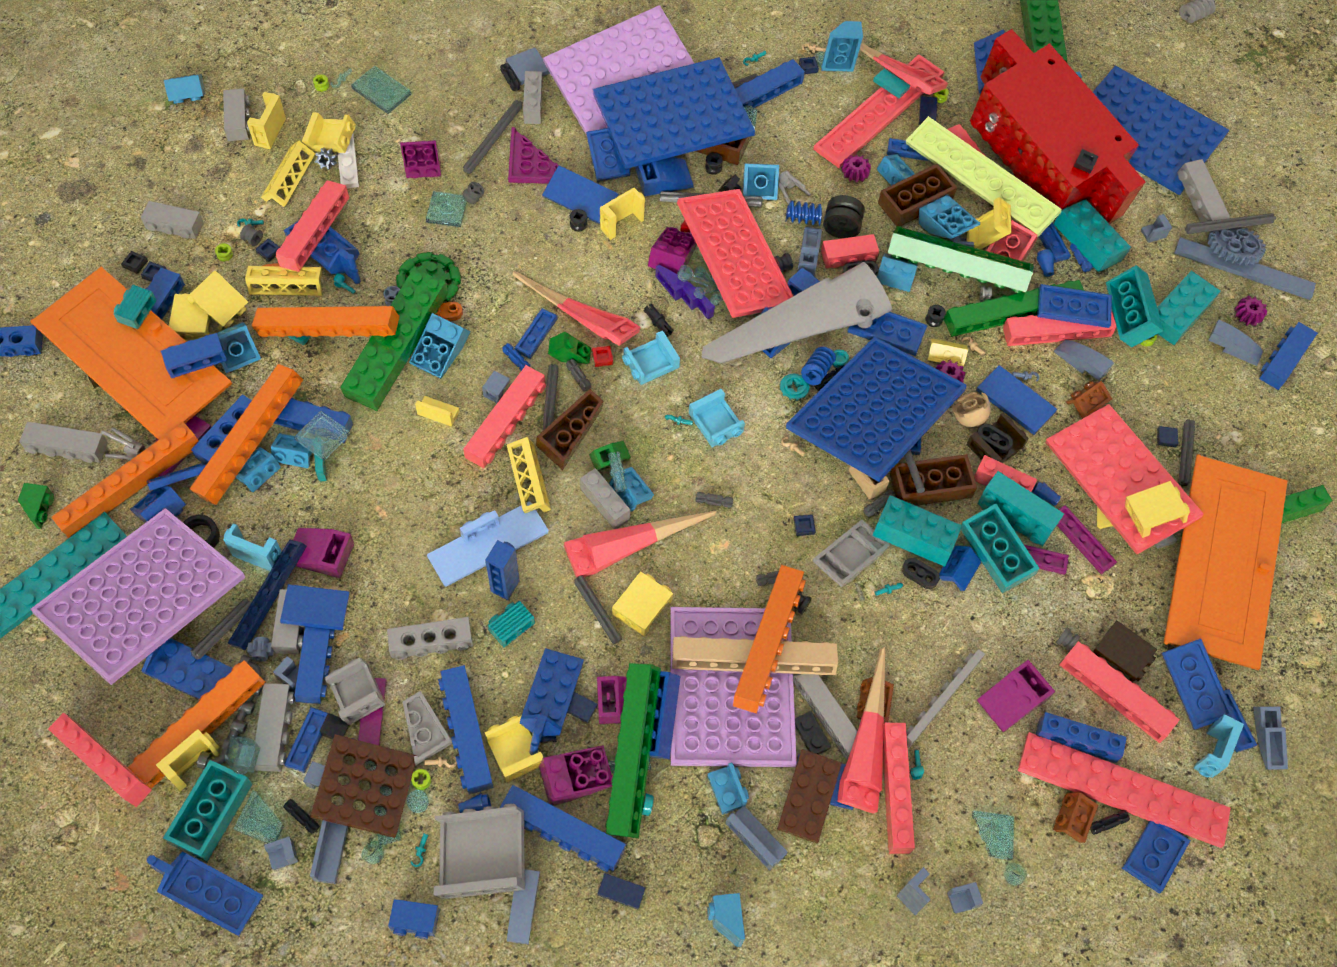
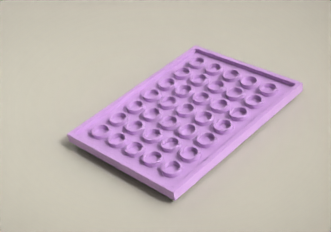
M660 5L543 58V62L585 134L588 131L607 128L593 95L594 88L694 64Z
M165 508L32 607L31 611L112 685L241 582L245 575Z
M671 607L670 672L681 676L671 745V766H727L728 763L732 762L734 767H796L793 674L771 673L770 677L773 679L770 689H765L764 692L767 695L764 707L760 706L756 714L733 706L734 695L743 672L672 669L674 637L754 640L766 608ZM788 622L787 627L790 628L787 639L783 640L792 642L791 623Z

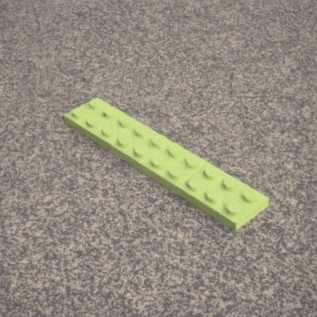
M929 116L906 139L908 146L932 163L938 164L942 170L994 206V200L998 197L1011 205V219L1037 234V237L1061 213V208Z

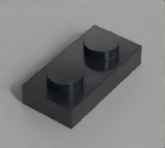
M811 711L795 718V728L808 751L819 755L831 748Z

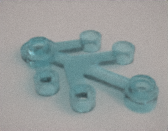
M682 265L677 272L678 278L681 281L691 280L705 286L697 287L693 293L699 299H702L705 294L719 291L713 277L701 266H697L693 272L689 266ZM714 293L710 298V302L714 305H719L723 300L722 295Z

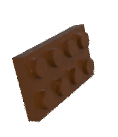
M804 749L801 750L777 830L818 844L842 762Z

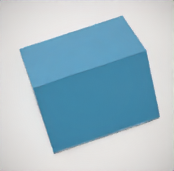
M745 163L743 196H761L762 199L777 200L779 165Z

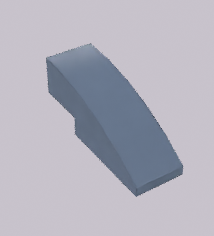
M805 227L797 272L803 267L815 276L822 229Z
M1221 320L1217 321L1208 341L1224 347L1223 352L1255 366L1258 365L1263 353L1259 345L1249 336Z
M1066 339L1054 350L1058 356L1083 374L1086 371L1098 381L1110 371L1114 364L1113 361L1099 352Z
M1276 706L1253 707L1256 734L1265 768L1268 770L1288 769L1286 729L1281 724V708Z
M525 869V890L514 891L507 942L529 945L540 871Z

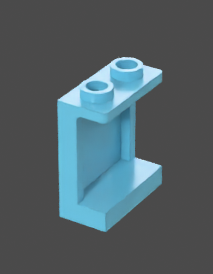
M663 330L656 333V339L632 350L625 347L624 355L622 356L624 364L626 366L629 365L633 378L637 379L640 385L678 369L680 366V357Z
M722 389L689 404L690 417L711 447L723 445L728 439L740 436L745 426V422L738 420L724 400L725 393Z
M234 523L224 534L223 540L233 557L271 571L282 552L277 540L270 537L264 547L246 541L238 525Z
M1224 714L1209 726L1206 734L1218 739L1213 754L1209 753L1194 765V769L1199 771L1204 777L1213 778L1227 768L1244 724Z

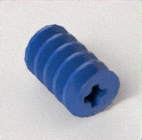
M791 200L789 205H787L785 222L790 217L792 223L797 218L798 224L804 219L806 225L811 220L812 225L818 221L820 226L822 206L818 204L815 208L814 203H811L808 207L807 202H804L801 207L800 201L794 206V202Z
M818 347L815 349L801 370V375L805 382L810 385L821 383L830 367L836 361V355L833 350L828 347Z

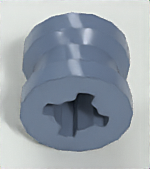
M390 286L384 290L383 295L386 306L392 304L400 288Z

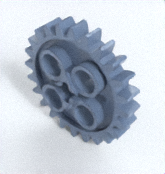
M1240 227L1211 231L1207 238L1209 240L1207 243L1210 245L1209 248L1215 249L1213 253H1219V258L1225 257V261L1231 260L1232 264L1237 262L1239 265L1242 263L1246 266L1249 263L1254 265L1255 262L1258 263L1262 259L1266 251V245L1262 244L1263 240L1258 239L1259 235H1253L1254 231L1249 232L1248 228L1242 229Z

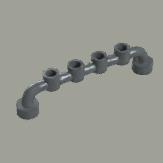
M242 655L239 663L245 660L261 676V668L252 662V657ZM263 686L254 694L259 696L262 692ZM254 694L239 707L237 716L231 724L229 735L224 741L220 756L211 758V753L202 751L197 761V768L205 769L209 760L222 765L226 762L230 753L235 754L237 752L239 742L235 740L238 733L244 734L247 728V722L244 719L246 714L252 715L255 703L252 702Z

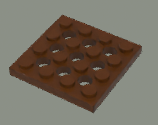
M335 734L310 817L395 838L415 767L414 756L417 755ZM346 756H352L355 759V763L347 765L343 759ZM372 761L375 763L376 769L367 770L364 764ZM387 767H394L397 774L390 776L385 772V769ZM347 776L350 782L347 785H341L338 782V777ZM367 781L371 788L369 790H362L359 787V783ZM383 786L389 787L391 794L388 796L382 795L380 788ZM334 796H341L344 803L342 805H335L332 802V798ZM361 801L364 803L365 809L358 811L354 809L353 803ZM381 806L385 808L386 814L378 816L375 814L374 809Z

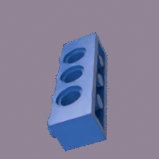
M34 325L0 327V357L41 354L43 334Z
M242 394L191 449L197 460L207 465L219 448L214 447L222 444L228 435L227 433L232 430L251 403V399Z
M1047 712L1039 719L1036 735L1055 741L1113 763L1118 762L1123 757L1127 738Z

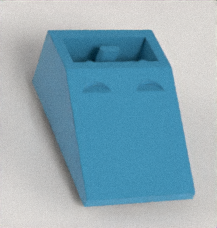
M949 195L943 196L919 209V225L929 234L953 239L980 225L978 220Z
M432 313L409 363L441 379L463 349L471 331Z

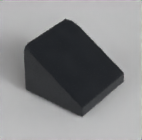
M328 713L320 733L322 736L333 740L335 734L344 736L349 725L341 718Z

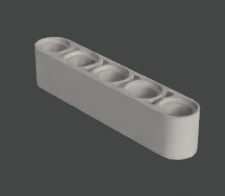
M794 674V684L842 755L848 760L857 730L818 674Z

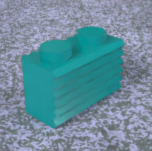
M133 284L129 290L125 291L121 303L115 306L113 315L117 322L139 329L154 303H156V298L152 291Z
M521 601L512 602L504 609L505 612L501 615H494L487 625L488 631L503 648L535 624L534 616Z

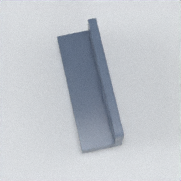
M745 806L735 814L732 813L726 819L725 824L769 871L787 855V850Z
M322 820L310 877L315 882L336 884L348 826Z
M924 867L897 895L914 915L930 901V898L919 888L920 884L930 874Z

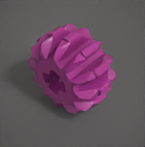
M857 154L854 157L849 155L848 159L843 161L842 173L844 178H849V182L852 180L856 183L858 180L863 182L869 177L871 164H869V159H864L863 155L861 157Z
M1248 295L1242 298L1235 307V317L1240 318V322H1245L1246 326L1251 324L1254 327L1257 323L1260 324L1267 315V305L1262 304V300H1257L1256 296L1251 298Z
M951 359L948 362L943 360L936 366L937 370L962 383L964 382L965 372L963 371V366H958V361L952 363Z

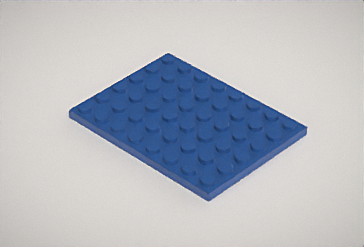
M720 57L593 89V95L625 169L755 136V129Z
M1116 65L1093 91L1096 97L1139 144L1129 160L1132 167L1179 196L1185 188L1178 177L1177 171L1188 162L1203 159L1205 163L1229 132V129Z
M873 337L786 423V429L880 482L962 395L967 385Z

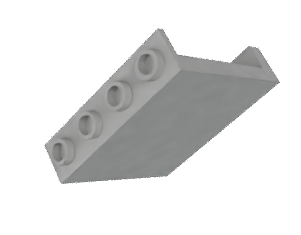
M505 804L504 808L488 806L480 811L465 809L463 813L457 814L455 812H444L441 816H435V820L440 822L439 886H434V896L440 899L525 890L524 811L517 807L516 804Z

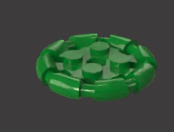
M433 252L419 253L412 259L408 258L398 269L399 274L396 275V287L400 289L407 279L406 276H409L413 268L449 283L447 286L449 293L443 302L450 301L458 292V285L461 284V274L454 261L443 254L435 255ZM420 263L421 266L416 268L415 265Z

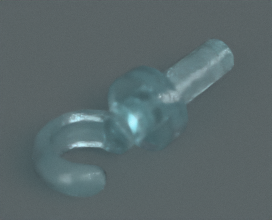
M349 68L343 74L340 73L338 75L339 78L337 79L338 84L333 85V82H331V86L333 88H338L341 85V81L344 82L346 80L345 77L348 76L352 72V70Z

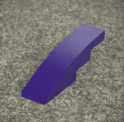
M661 265L656 266L655 277L675 301L682 298L691 310L698 307L707 319L714 316L715 306L702 292L675 272Z

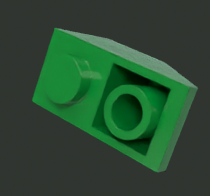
M562 332L550 338L548 355L560 362L574 359L580 364L590 363V346L567 332Z
M624 440L610 443L593 450L589 454L597 471L631 458Z
M24 483L18 502L35 527L41 529L43 523L47 520V512L49 506L54 501V494L48 486Z

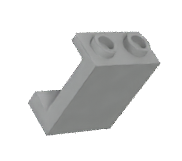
M362 658L351 660L346 666L332 671L330 675L325 677L340 707L338 712L340 718L348 725L386 705L369 664Z

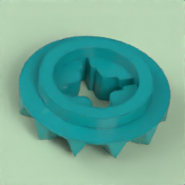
M796 373L786 375L780 383V390L783 396H787L789 400L796 399L798 401L800 398H805L810 388L809 384L802 378V375ZM792 383H794V385L798 387L797 392H795L794 389L791 388Z

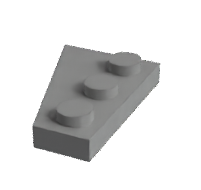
M421 691L402 701L413 754L417 755L414 756L416 766L452 744V740Z

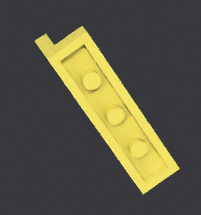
M300 141L291 145L261 198L266 202L272 198L283 207L286 206L315 153ZM301 150L309 155L306 160L301 159ZM298 163L300 172L294 173L292 165ZM291 176L293 184L287 186L285 177ZM278 190H284V200L276 195Z
M248 266L245 280L249 295L322 296L321 267H302L297 272L276 266ZM252 284H259L262 288H253ZM277 284L280 288L274 289L270 285ZM295 284L299 288L292 289L288 285ZM307 285H316L317 289H310Z
M526 437L507 444L523 512L528 513L538 508L544 513L550 511L551 507L534 443ZM522 446L523 451L520 456L515 455L513 449ZM522 461L527 463L524 473L518 471ZM526 478L531 480L528 490L522 487ZM530 495L535 496L536 503L527 506L526 501Z

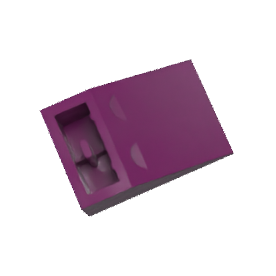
M436 140L400 142L406 178L441 176L440 154Z
M666 227L651 247L648 267L656 269L657 265H661L682 276L697 245L692 233H685L674 227Z
M298 528L293 540L304 543L307 547L295 567L341 578L354 546L351 534L334 529Z
M1027 660L979 697L977 702L1000 730L1005 732L1048 701L1055 693V690L1033 664Z
M597 677L599 724L621 723L620 717L624 705L623 695L626 690V677Z
M604 745L545 757L539 765L548 803L552 806L570 802L612 787V774Z

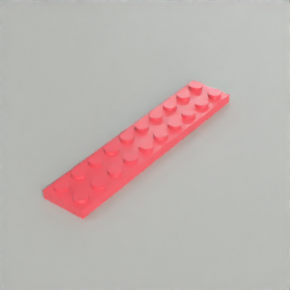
M917 55L907 64L934 73L940 78L944 75L943 70L921 55ZM910 86V89L899 99L884 88H879L817 142L813 150L840 168L843 165V161L848 159L849 155L854 156L923 95L924 92L921 91L919 93Z
M1031 732L1027 734L1017 771L1072 792H1081L1090 799L1122 811L1125 810L1127 813L1148 821H1154L1156 824L1160 823L1168 826L1177 832L1219 848L1225 845L1230 807L1055 741L1039 737Z

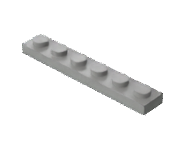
M979 649L975 654L970 653L964 660L966 665L963 669L958 667L952 675L954 680L951 683L947 681L941 688L942 694L940 697L935 696L930 701L928 706L931 708L927 713L923 710L916 719L918 721L915 727L911 725L907 729L908 748L913 745L975 669L985 653Z

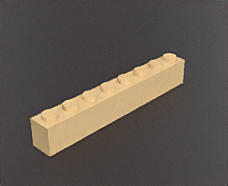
M674 637L672 669L743 672L754 640ZM782 641L784 648L781 656L777 655L776 660L779 662L775 673L836 675L838 667L837 644L829 642Z

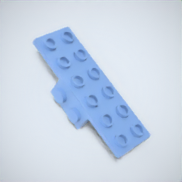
M530 501L527 502V506L532 505ZM521 505L500 517L494 510L482 514L480 518L474 521L466 522L460 528L461 537L428 553L427 557L443 585L447 587L485 567V559L497 540L503 543L509 542L517 550L548 534L549 531L536 510L524 513Z

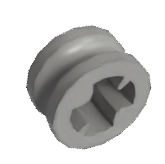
M981 286L980 302L986 299L991 300L992 287L988 286V288H985V286Z

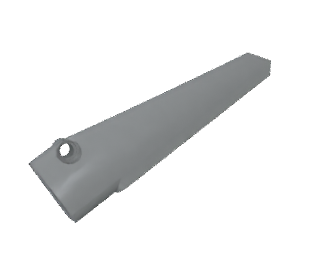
M862 262L832 280L826 278L703 346L702 358L722 364L759 351L848 326L858 325L861 328H868L872 325L875 318L890 312L892 306L876 275L865 262Z

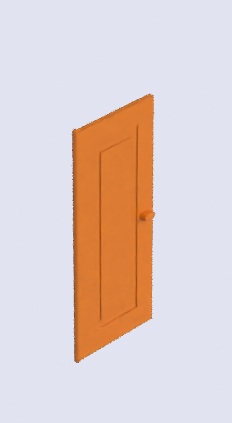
M100 267L41 314L31 319L30 322L159 440L183 422L187 423L232 385V381L214 365L171 379L166 370L161 350L183 344L186 341L152 311L147 314L139 329L117 322L113 315L114 308L117 304L121 303L127 289L103 267Z
M1200 454L1196 455L1189 497L1204 514L1202 518L1183 528L1164 637L1165 645L1170 644L1178 647L1197 639H1202L1208 656L1255 670L1260 669L1288 480L1203 457Z

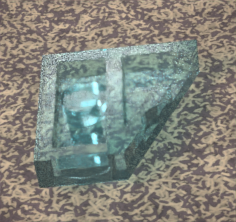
M252 791L234 830L268 844L278 840L284 825L257 792Z
M973 811L972 818L975 819L979 827V834L986 843V850L989 856L1012 860L1014 816Z

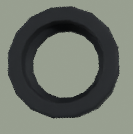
M198 514L184 520L183 523L191 530L200 525L208 526L211 529V534L205 541L213 548L218 544L220 533L212 518Z

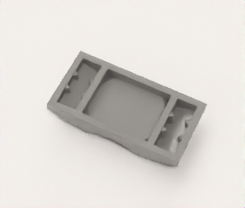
M860 520L812 561L840 587H843L853 581L867 566L873 564L890 547V544L872 536L874 530L866 522Z

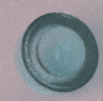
M372 841L364 847L361 857L369 864H378L384 858V848L377 841ZM371 848H375L373 853L368 856V851Z
M1015 863L1008 864L1004 871L1005 880L1012 886L1021 885L1027 877L1025 869ZM1012 869H1016L1020 875L1014 873Z

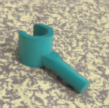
M337 273L334 277L335 287L345 288L352 294H355L356 290L344 283L345 277Z
M919 750L914 751L916 767L910 768L913 780L921 779L924 774V768L920 763Z

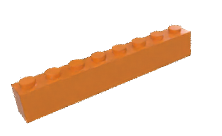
M393 306L257 308L252 327L261 337H385L387 335H395L400 316Z
M280 364L275 367L190 487V490L201 499L217 505L303 382V379L293 369Z
M183 422L51 518L61 531L70 538L102 513H109L146 486L147 480L158 477L162 472L192 452L191 449L198 443L197 437Z
M781 565L734 695V707L756 714L760 706L764 707L767 697L764 694L765 689H770L773 679L770 675L771 672H776L779 662L776 660V657L782 654L784 648L782 640L787 639L790 630L787 627L788 622H793L795 616L793 608L798 607L801 598L798 593L799 591L803 592L806 580H803L804 571Z
M245 660L236 664L230 674L221 678L210 692L202 695L194 707L187 709L180 720L171 724L167 728V732L160 738L153 740L150 747L144 753L137 755L133 763L127 768L152 789L165 777L164 773L156 766L157 763L197 729L202 734L207 732L210 735L258 691L266 681Z

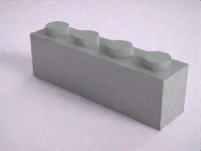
M1203 159L1185 163L1177 173L1192 203L1193 209L1198 215L1199 221L1229 219L1230 215Z
M27 422L19 441L25 451L32 454L44 453L50 457H55L56 455L69 460H74V458L81 459L88 463H101L108 444L102 433Z
M264 683L251 762L255 771L281 772L282 765H285L286 752H284L285 744L288 745L289 732H287L288 724L292 722V712H290L291 704L295 702V692H293L289 684Z

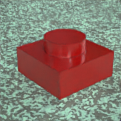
M610 346L592 348L595 367L613 365Z

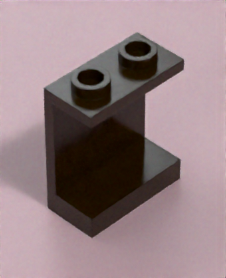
M1001 413L997 422L992 426L1012 438L1013 445L1007 453H999L993 450L977 432L970 436L966 445L981 460L986 455L1004 463L1023 449L1029 438L1023 430H1020L1014 424L1010 417Z
M1116 620L1093 650V653L1098 657L1102 655L1131 676L1129 681L1133 683L1135 680L1139 682L1146 673L1143 670L1145 666L1150 667L1156 657L1153 655L1157 648Z

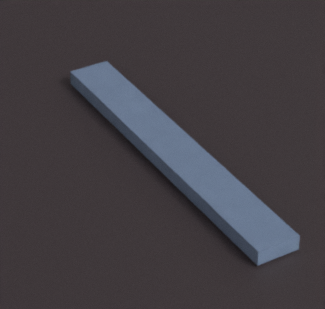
M1181 237L1177 242L1174 252L1176 255L1308 300L1313 297L1316 285L1314 282L1258 263H1254V265L1249 263L1248 266L1244 263L1239 265L1237 262L1232 264L1231 260L1225 261V257L1219 258V253H1213L1215 249H1210L1208 246Z

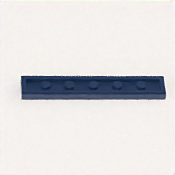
M289 539L229 639V645L244 651L247 649L248 643L251 642L276 600L279 590L283 588L307 546L304 543Z

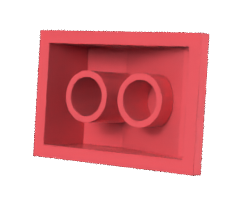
M1011 220V233L990 244L986 251L1024 261L1038 237L1031 230Z

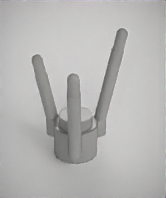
M784 171L779 175L778 181L780 183L778 187L782 190L788 205L790 198L785 188L790 189L796 185L808 196L811 195L805 189L806 186L789 171Z
M114 427L111 430L122 438L104 430L101 431L102 434L124 444V452L127 454H105V457L130 461L145 450V446L142 443L135 441Z

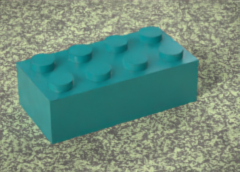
M1086 199L1061 210V213L1054 222L1056 228L1071 244L1073 243L1077 246V249L1088 259V262L1090 261L1097 272L1123 261L1131 249V246Z
M1135 265L1105 282L1108 294L1112 295V310L1121 341L1130 347H1134L1163 331L1148 273Z
M1191 270L1157 307L1163 331L1158 333V335L1175 346L1213 304L1221 290Z
M999 471L988 483L977 503L983 510L997 504L1016 532L1024 534L1033 543L1039 544L1042 547L1064 515L1063 512Z
M890 495L872 536L945 567L962 525Z
M997 504L962 522V533L1002 594L1037 574L1040 568Z
M209 760L163 839L170 845L208 862L253 785L248 777Z

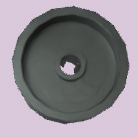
M847 195L832 197L828 201L823 227L825 231L841 239L856 237L860 233L865 212L863 203Z

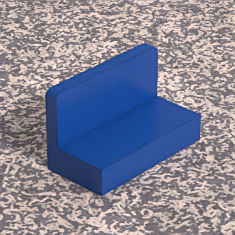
M955 546L945 567L943 566L939 572L940 579L943 581H953L960 591H965L981 564V560L971 547Z

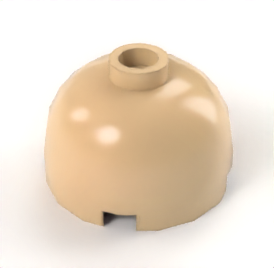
M972 392L958 398L957 404L955 406L954 404L952 405V411L957 421L963 426L979 427L989 418L991 406L985 393L977 395V392Z

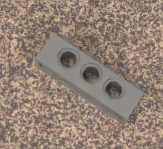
M469 617L387 629L389 653L391 658L396 660H403L408 656L414 655L423 657L428 655V653L434 652L443 654L448 652V650L454 649L462 651L473 647ZM449 634L456 635L453 639H446ZM429 637L435 638L433 642H426V639ZM409 640L415 641L413 645H405Z

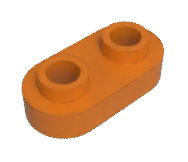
M458 302L442 303L436 315L448 321L459 320L463 315L462 306Z

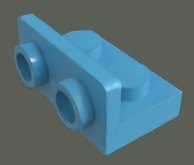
M898 154L884 156L877 167L878 172L890 185L915 174Z
M279 433L271 445V454L278 463L309 468L310 456L314 451V440Z
M259 447L247 460L236 476V479L244 483L251 492H254L275 474L281 466L271 453Z
M633 467L615 472L609 482L613 490L630 508V512L634 511L638 504L651 500L654 496L653 492Z
M731 762L728 763L727 767L707 774L722 815L740 809L743 806L746 807L749 795L746 787H742L739 781L741 774L738 767L734 768Z

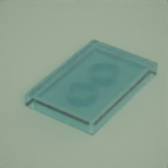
M373 66L351 84L354 91L387 114L411 96V91L376 66Z

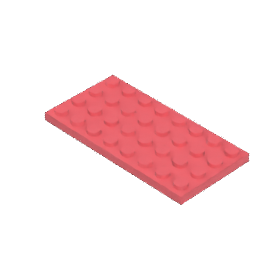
M740 189L678 199L677 204L732 318L761 313L765 307H775L793 297Z
M1110 404L1046 439V444L1136 554L1143 552L1203 517L1204 513ZM1171 481L1173 486L1178 488L1183 503H1186L1189 507L1190 513L1187 522L1183 523L1180 518L1151 528L1150 535L1142 538L1125 508L1126 497Z

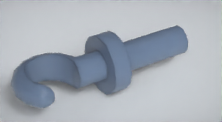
M1028 371L1023 373L1012 372L1013 376L1022 377L1023 380L1031 379L1032 375L1036 376V381L1039 380L1037 372H1030L1029 374Z

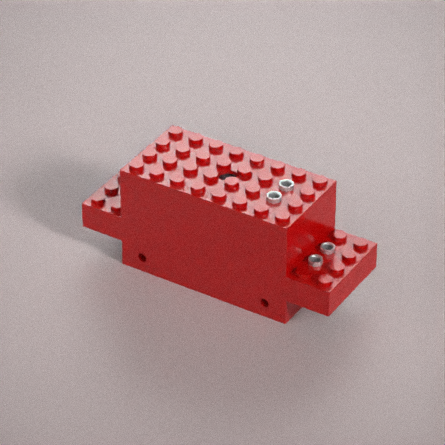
M1013 29L997 37L980 76L985 85L970 119L972 127L978 130L983 140L989 143L994 153L1000 156L1003 163L1011 169L1016 178L1061 208V210L1086 199L1109 224L1113 223L1125 214L1146 183L1129 163L1139 144L1050 43L1033 53ZM1082 149L1099 156L1090 174L1074 167Z

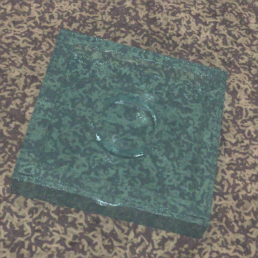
M433 191L426 223L461 227L467 201L463 195Z
M320 410L294 438L325 461L350 435V431Z

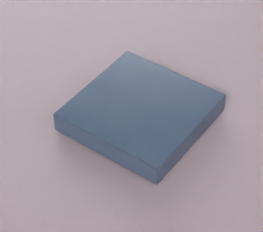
M535 47L506 58V63L520 85L525 82V71H542V77L550 74L543 62V58Z

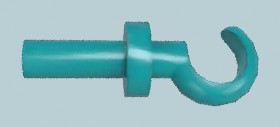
M766 51L757 55L753 54L751 58L746 57L743 60V64L748 66L749 64L745 63L746 61L757 62L758 58L766 55Z
M242 218L237 222L238 227H240L241 222H245V225L251 224L252 226L264 224L263 220H253L252 218H249L248 221Z
M665 415L664 417L666 420L671 419L677 422V425L681 423L693 425V421L682 419V416Z
M903 583L891 586L886 584L885 588L874 591L876 596L883 593L891 594L892 590L902 588Z
M423 833L419 847L416 846L415 848L417 850L416 856H419L421 861L418 865L411 861L410 863L414 867H420L423 864L422 852H426L424 846L428 834Z

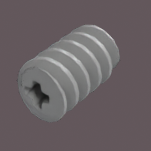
M1193 0L1181 6L1179 14L1183 20H1186L1188 23H1194L1215 12V0Z

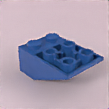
M670 157L636 166V173L644 196L660 194L661 191L672 192L694 188L685 159Z

